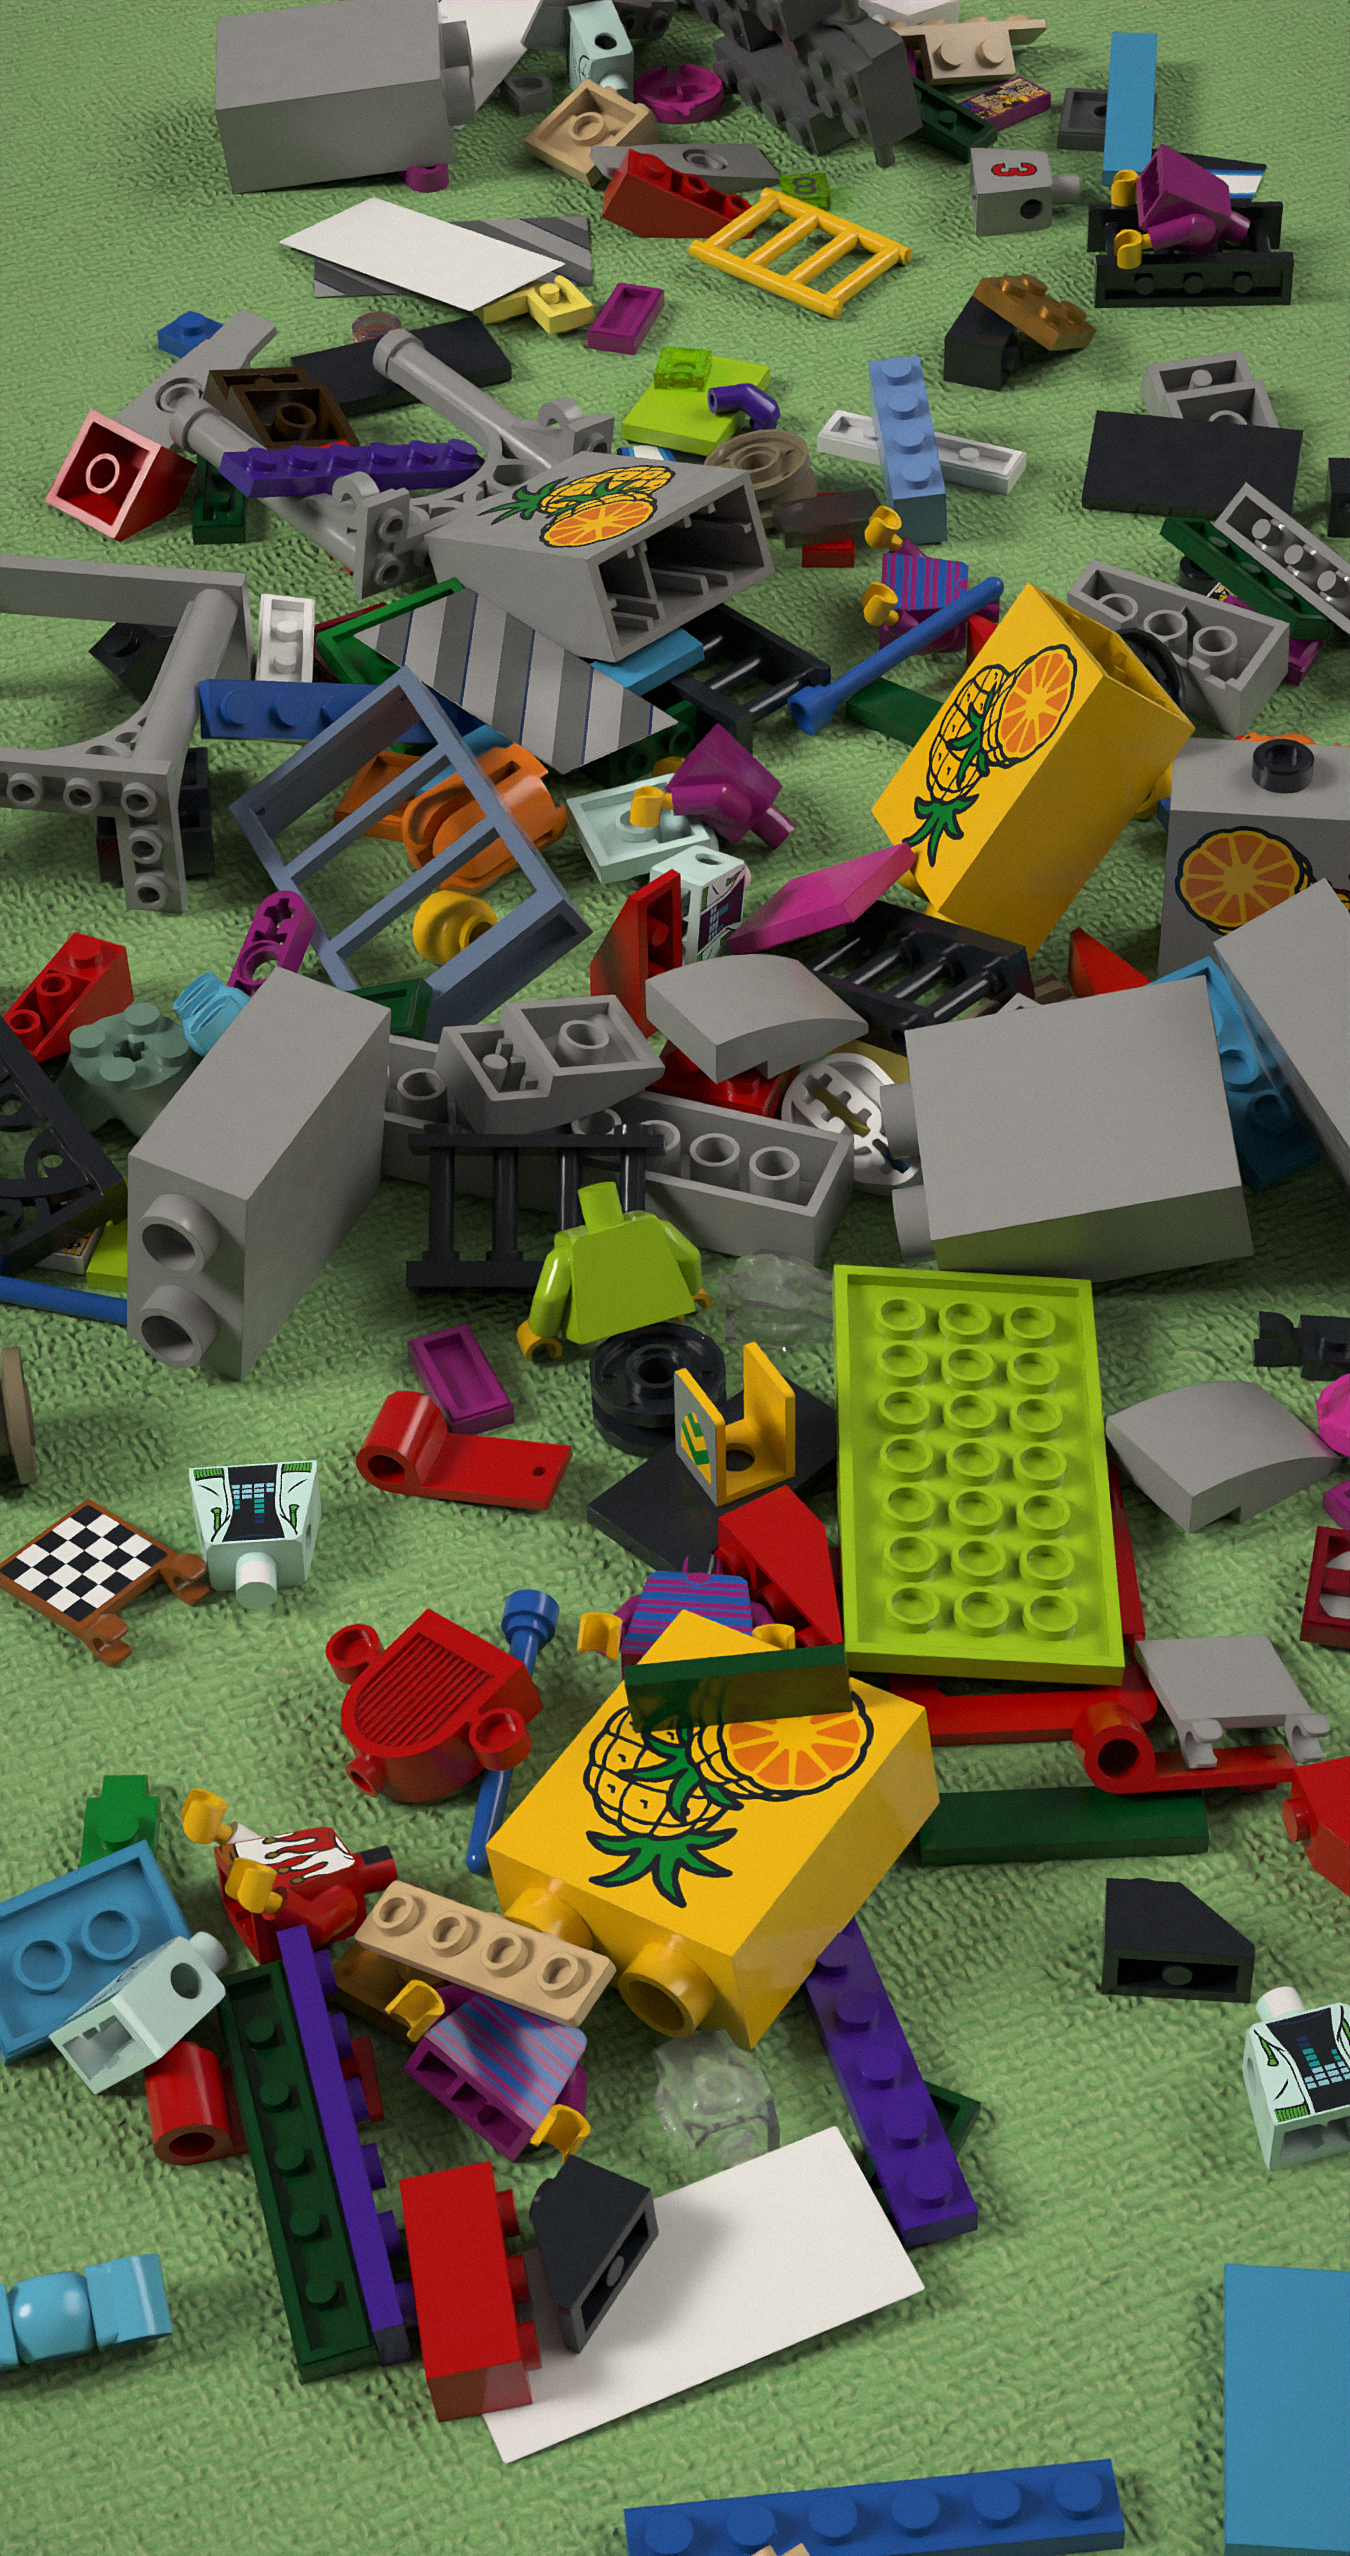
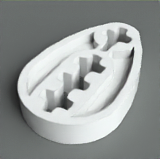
M836 1053L812 1062L796 1076L784 1097L781 1120L853 1136L854 1189L874 1195L892 1196V1190L923 1185L920 1156L902 1159L911 1165L903 1174L894 1170L890 1162L883 1156L885 1151L890 1150L881 1110L880 1086L894 1084V1082L874 1061L855 1053ZM820 1087L829 1091L840 1105L849 1109L859 1122L871 1129L868 1135L862 1138L854 1134L843 1120L834 1116L824 1103L815 1099L813 1096L815 1091Z

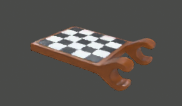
M86 1499L0 1563L1 1589L80 1638L101 1662L110 1667L118 1665L132 1654L130 1645L125 1644L121 1640L128 1632L126 1624L114 1614L159 1579H162L175 1595L188 1605L197 1604L212 1592L211 1586L200 1579L207 1572V1566L201 1557L192 1553L178 1554L90 1499Z

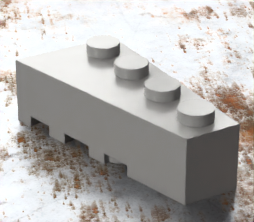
M1093 559L1067 592L1068 605L1113 631L1137 628L1157 637L1169 648L1180 666L1186 688L1185 709L1234 738L1245 734L1288 673L1290 623Z

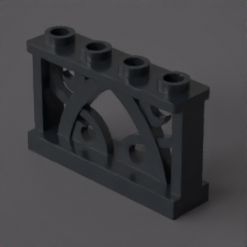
M0 1014V1112L3 1113V1105L10 1100H17L21 1103L20 1109L12 1115L0 1114V1131L23 1132L39 1126L43 1130L31 1142L25 1154L24 1174L26 1179L0 1178V1217H12L14 1219L13 1227L15 1231L23 1223L25 1216L23 1207L36 1206L37 1218L34 1226L11 1239L0 1237V1275L15 1278L18 1274L51 1256L52 1253L68 1246L106 1222L111 1221L115 1226L127 1219L128 1188L124 1177ZM57 1155L63 1159L62 1163L54 1168L44 1165L48 1177L39 1178L38 1167L44 1157ZM79 1198L51 1215L50 1204Z

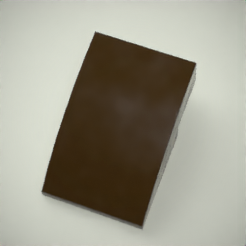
M302 366L209 370L203 399L267 450H288L291 446H303L311 449L346 440L350 447L361 446L360 441L325 381L311 382Z

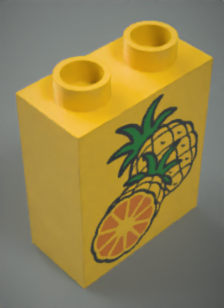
M1028 582L871 809V812L892 844L895 846L907 842L917 858L914 861L915 864L897 882L928 902L921 912L922 914L1024 945L1028 960L1030 961L1196 728L1118 633Z
M682 1609L637 1665L783 1649ZM850 1677L853 1695V1711L635 1734L623 1680L485 1845L503 1914L502 1917L510 1922L540 1933H551L565 1942L608 1957L616 1967V1972L608 1985L618 1989L623 2000L633 2013L658 2032L674 2038H687L697 2027H701L751 2051L814 1969L819 1955L835 1936L843 1931L940 1803L926 1708Z

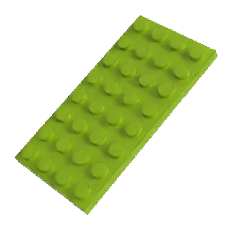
M834 1264L832 1314L840 1615L843 1644L845 1645L849 1671L1121 1686L1125 1662L1091 1280Z

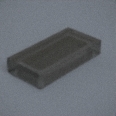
M873 488L771 504V520L785 548L789 549L865 536V529L869 525L870 517L882 505Z

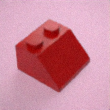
M90 409L45 502L105 535L122 542L175 511L197 464L109 417Z

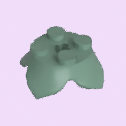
M139 1002L128 1006L123 1013L101 1018L91 1025L80 1026L71 1032L69 1037L71 1054L67 1058L66 1065L55 1087L90 1133L98 1131L109 1118L115 1117L121 1120L133 1136L141 1139L204 1058L192 1050L185 1039L182 1026L168 1017L161 1016L159 1009L155 1005Z

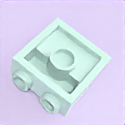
M674 773L566 800L567 819L602 885L650 873V869L654 865L694 845L704 846L719 852L713 828L710 825L703 826L701 818L697 815L674 816L673 810L662 809L660 824L656 827H640L630 823V809L634 792L641 786H652L666 794L668 792L664 788Z

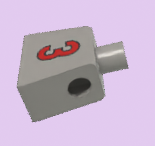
M971 148L969 192L976 237L1049 228L1052 224V205L1079 203V176L1051 175L1048 154L1042 151Z

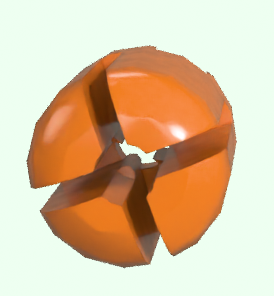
M513 743L507 748L494 746L477 757V760L539 852L564 836L568 825L566 806L563 804L557 809L555 808L549 791L540 779L549 772L532 753ZM457 771L410 801L402 817L401 830L404 846L410 862L417 871L486 817V814ZM499 837L435 889L475 896L520 865L502 838Z

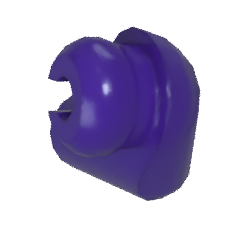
M743 383L715 387L708 390V406L712 413L742 410L751 417L749 424L754 431L776 429L777 420L781 416L777 401L754 384Z

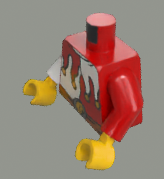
M200 1788L190 1790L180 1812L184 1832L190 1840L199 1844H211L213 1841L218 1843L217 1847L213 1848L224 1914L259 1965L280 1959L283 1960L277 1931L306 1924L312 1950L354 1936L367 1918L364 1896L385 1891L392 1882L398 1880L394 1858L387 1845L351 1854L334 1830L329 1827H317L261 1837L237 1821H233L229 1826L221 1823L228 1804L220 1796Z

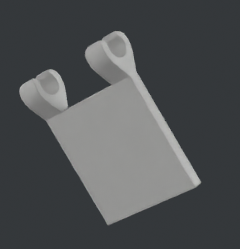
M1265 1634L1135 1641L1133 1653L1178 1732L1182 1755L1188 1768L1216 1767L1217 1758L1214 1756L1212 1743L1221 1742L1222 1729L1284 1726L1289 1749L1296 1762H1319L1324 1760L1325 1753L1320 1748L1319 1737L1329 1735L1330 1723L1325 1715L1312 1712Z

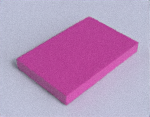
M904 842L791 879L732 933L725 942L734 955L754 954L853 923L915 864L914 861L917 858L908 843Z

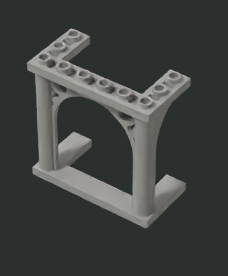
M0 554V613L178 627L148 699L123 724L93 739L59 748L36 750L0 747V807L115 817L126 908L183 914L188 901L177 808L184 763L191 737L200 716L199 681L206 679L255 680L256 677L247 573ZM130 742V749L123 743Z

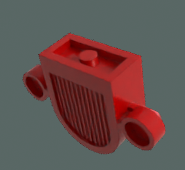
M429 1608L386 1650L376 1630L364 1624L346 1626L329 1639L325 1649L329 1664L340 1682L351 1685L341 1707V1724L356 1757L345 1767V1770L351 1781L366 1795L375 1798L380 1793L388 1798L403 1802L429 1801L460 1789L484 1768L493 1771L508 1770L519 1765L528 1756L532 1747V1740L526 1725L544 1707L524 1662Z

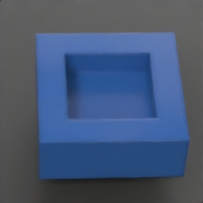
M189 311L157 331L159 349L183 358L204 340H209L223 324L209 319L200 313Z

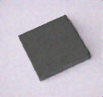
M1066 88L1057 134V149L1104 152L1108 90ZM1158 94L1154 95L1153 131L1157 111Z

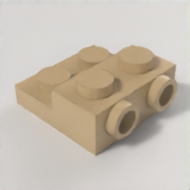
M586 78L523 141L530 154L592 188L604 176L589 157L592 146L631 147L632 145H654L660 139V136L655 126L657 119L647 106L642 103L634 104L624 99L614 88L610 86L604 88Z

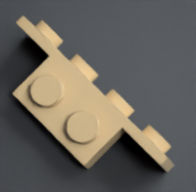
M1025 14L1011 16L1004 21L989 22L987 17H975L958 24H948L945 19L930 20L921 26H906V23L902 21L884 24L900 35L906 50L920 51L927 85L1008 81L1016 74L1011 46L1032 44L1047 30L1046 19L1030 20V17Z
M398 1880L389 1885L355 1934L356 1940L364 1949L570 2028H577L581 2025L616 1972V1967L606 1956L565 1942L551 1933H540L510 1922L496 1913L480 1911Z

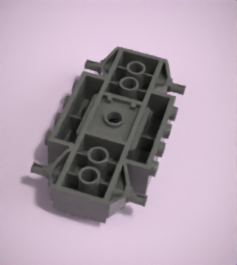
M680 0L683 4H690L706 22L714 23L724 33V36L712 42L716 57L713 68L715 74L722 80V85L726 88L730 86L741 95L748 106L752 107L754 105L765 114L767 120L773 126L779 125L789 133L797 145L801 146L803 144L816 156H822L849 139L860 138L873 148L876 165L883 168L888 167L895 162L892 145L923 127L903 39L894 30L868 16V13L859 7L858 0Z

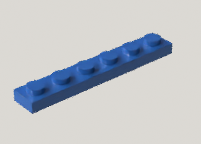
M233 679L199 681L201 739L310 742L380 685ZM427 687L438 700L462 737L486 724L433 688ZM421 719L390 745L436 746L438 742Z
M1111 2459L624 2509L628 2556H751L769 2545L772 2546L777 2556H782L801 2543L810 2556H1055L1124 2548L1125 2527Z

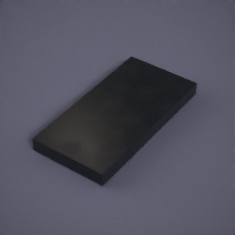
M478 316L408 331L422 341L427 352L478 388L512 379L511 363ZM382 337L290 358L291 367L302 366L311 382L325 381L346 418L421 401L399 384L389 381L375 370L373 354Z
M1097 410L1082 492V507L1216 521L1247 482L1291 516L1303 443V430Z
M782 1375L795 1394L794 1477L716 1507L676 1453L675 1439L587 1504V1522L655 1571L682 1572L684 1559L688 1555L695 1552H706L714 1555L715 1550L718 1549V1517L784 1485H787L801 1500L837 1472L835 1410ZM744 1389L717 1408L725 1420V1426L744 1419ZM726 1451V1470L743 1471L752 1466L755 1461L745 1451Z

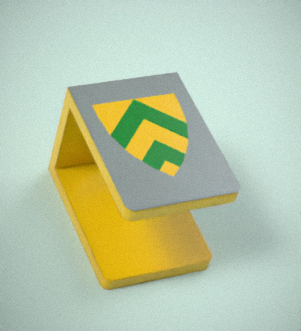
M755 1341L743 1346L744 1419L725 1426L723 1416L686 1368L674 1372L676 1453L716 1507L795 1476V1394ZM726 1451H745L755 1461L752 1466L743 1471L726 1470Z

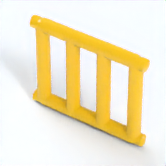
M768 187L762 191L759 202L706 241L702 242L695 239L688 249L691 257L833 319H837L840 316L843 304L897 262L907 265L913 256L911 248L901 245L897 241ZM776 212L796 219L745 259L725 251ZM816 229L835 236L833 240L785 276L765 268ZM856 246L876 254L825 294L805 286Z

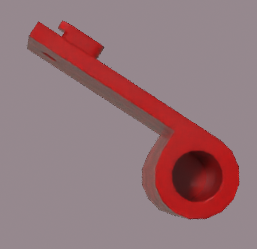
M396 1391L387 1396L356 1455V1467L360 1475L369 1484L383 1491L547 1511L573 1454L571 1446L450 1433L447 1430L441 1410L431 1398L420 1392Z
M1105 1701L1093 1704L1081 1712L1073 1725L1071 1737L1074 1751L1087 1776L1095 1786L1108 1793L1129 1794L1235 1786V1791L1274 1790L1277 1789V1783L1292 1782L1293 1768L1298 1767L1283 1744L1214 1748L1212 1750L1217 1758L1216 1767L1188 1768L1182 1751L1154 1753L1150 1739L1133 1712L1127 1707L1114 1702Z
M370 2036L352 2039L351 2044L354 2057L340 2060L345 2080L360 2077L371 2122L356 2125L358 2127L384 2121L385 2115ZM177 2042L159 2060L143 2068L154 2154L160 2161L170 2165L187 2166L249 2152L230 2068L222 2070L218 2058L212 2051L199 2047L192 2042Z

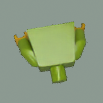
M603 1182L579 1189L577 1192L585 1225L555 1234V1249L546 1256L533 1297L529 1319L519 1326L516 1333L517 1341L526 1361H531L533 1350L544 1343L551 1358L561 1356L563 1350L557 1336L560 1329L563 1338L582 1345L674 1317L683 1321L686 1319L685 1314L696 1311L693 1300L703 1310L708 1309L712 1304V1300L702 1288L703 1280L699 1250L668 1220L658 1219L656 1215L642 1210L623 1214L615 1182Z

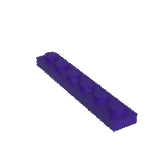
M450 439L448 443H426L415 440L404 445H388L373 442L370 446L358 447L332 444L329 448L311 449L303 446H291L288 450H266L252 447L248 451L224 452L218 472L246 497L266 498L320 495L322 493L332 494L333 485L338 478L358 471L368 474L377 485L379 492L390 489L398 490L403 487L407 490L453 488L477 473L485 463V460L477 454L475 446L460 439Z
M853 1916L843 1931L835 1936L816 1959V1966L799 1987L865 2154L866 2156L868 2154L871 2156L876 2169L875 2179L879 2189L883 2188L892 2210V2221L895 2228L897 2226L899 2228L903 2244H906V2248L976 2231L978 2230V2209L856 1918Z
M306 1924L277 1931L382 2367L411 2360L413 2355L406 2329L418 2326L415 2298L410 2278L394 2282L389 2260L402 2257L404 2254L393 2210L377 2213L372 2193L387 2188L376 2142L361 2146L356 2125L371 2121L360 2077L345 2080L340 2060L354 2057V2052L344 2013L341 2012L330 2016L328 2014L324 1997L339 1993L328 1949L313 1952Z

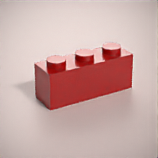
M491 2161L400 2179L399 2186L425 2377L438 2422L441 2423L533 2404L528 2371L542 2369V2360L534 2321L520 2323L518 2304L530 2302L532 2298L523 2254L510 2256L507 2238L521 2236L519 2215L513 2189L498 2191Z

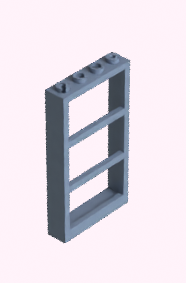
M407 665L403 666L229 806L278 891L288 890L299 894L313 913L316 925L310 944L336 988L342 991L362 988L346 963V958L497 838H502L537 892L425 979L433 988L422 1040L424 1042L439 1045L443 1027L477 1025L593 933L438 700ZM422 719L438 742V745L287 864L272 839ZM452 764L486 814V817L332 939L300 887V884Z

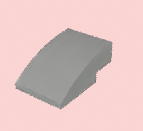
M1243 350L1146 365L1140 392L1149 415L1279 428L1262 378L1253 380Z
M764 954L730 955L695 962L645 980L646 1018L716 1084L752 1067H755L762 1075L770 1079L868 1033V1023L796 959Z
M616 995L506 1002L504 1003L499 1023L443 1027L434 1069L476 1134H531L577 1121L638 1093L663 1077L665 1065Z
M1214 1381L1187 1386L1137 1403L1108 1417L1106 1421L1105 1444L1107 1459L1188 1534L1227 1513L1237 1523L1241 1524L1342 1468L1343 1459L1262 1387L1252 1382Z

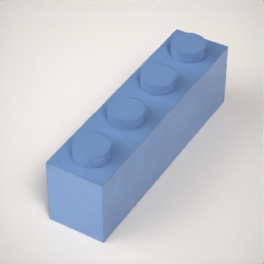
M920 356L893 357L886 360L869 361L870 407L888 507L893 509L902 521V526L896 535L899 538L906 536L914 545L947 541L946 492Z

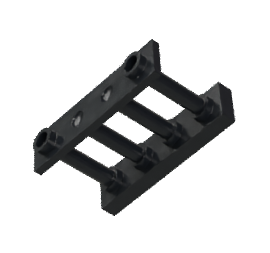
M1282 201L1230 202L1232 211L1250 220L1246 236L1238 246L1218 238L1208 253L1174 254V251H1191L1175 245L1156 251L1154 254H1142V263L1133 269H1121L1118 267L1117 256L1114 255V242L1118 233L1125 229L1136 230L1141 235L1147 234V232L1139 229L1137 204L1123 207L1113 204H1090L1088 207L1087 252H1106V255H1095L1094 308L1290 305L1294 270L1293 253L1271 251V249H1280L1283 214ZM1153 247L1143 249L1142 251H1153ZM1223 250H1251L1252 252L1223 253Z
M720 603L680 626L703 644L705 659L640 697L649 703L655 701L665 709L688 700L696 707V743L699 744L715 724L718 723L753 756V724L787 705V699L804 687L811 686L814 688L817 685L823 687L831 683V666L729 606ZM717 654L735 663L703 683L686 673ZM584 657V661L588 664L597 660ZM756 676L774 686L742 706L724 696Z
M878 899L853 923L845 925L844 937L802 964L868 1023V1033L855 1040L907 1057L905 1030L947 1023L983 997L1005 1005L1017 993L1031 1000L1036 998L1027 951L1024 945ZM856 956L869 960L843 979L830 975ZM897 970L911 973V975L884 993L871 989ZM940 983L953 987L951 991L927 1007L913 1003Z
M451 1123L425 1124L424 1134H408V1147L413 1156H430L428 1250L422 1251V1261H406V1287L411 1293L535 1294L545 1261H524V1252L517 1251L518 1157L557 1156V1234L558 1232L581 1226V1204L577 1191L582 1188V1156H620V1205L622 1213L637 1210L645 1211L646 1156H666L664 1135L652 1134V1126L645 1124L615 1125L614 1134H462V1126ZM455 1156H493L492 1250L486 1251L485 1261H460V1252L454 1251Z

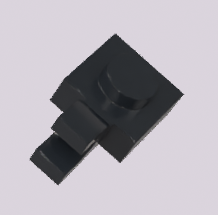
M1259 1311L1257 1320L1259 1339H1254L1252 1345L1253 1366L1275 1367L1281 1364H1298L1300 1366V1377L1304 1379L1336 1381L1341 1376L1350 1373V1318L1300 1315L1298 1328H1294L1291 1320L1282 1314Z

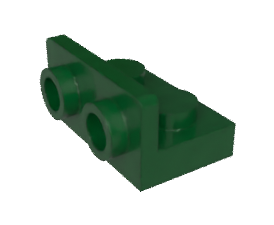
M684 700L665 709L655 701H651L650 704L677 720L678 723L582 765L577 769L607 790L626 785L653 771L655 763L670 756L680 757L694 750L696 747L695 705L688 700Z

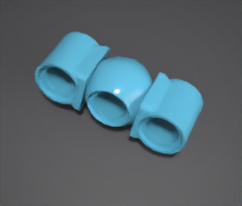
M213 971L202 974L189 984L174 1002L173 1009L183 1021L184 1036L192 1050L204 1058L251 997L238 988L226 986Z
M159 2254L136 2255L95 2266L84 2267L86 2277L77 2271H65L33 2277L15 2283L9 2292L6 2285L1 2284L0 2373L20 2369L19 2359L28 2365L43 2364L89 2353L96 2343H98L100 2352L112 2348L141 2344L172 2335L173 2327Z

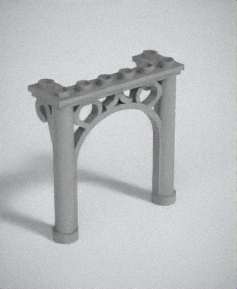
M401 328L394 329L384 335L375 348L373 354L375 370L389 381L399 384L472 437L481 446L487 458L481 469L468 480L453 488L411 499L410 492L404 487L380 493L373 479L361 471L338 478L333 485L332 494L322 493L320 495L256 499L353 572L355 595L362 600L434 572L424 535L514 488L499 483H523L581 451L611 454L615 417L607 412L602 415L596 413L585 418L575 401L568 397H561L547 402L540 407L537 416L538 422L530 419L523 420L427 352L422 341L410 332ZM193 398L184 402L176 410L170 422L169 433L171 439L186 452L193 455L199 454L217 469H219L224 452L248 451L252 447L266 449L222 416L219 410L201 398ZM559 423L561 429L550 425Z

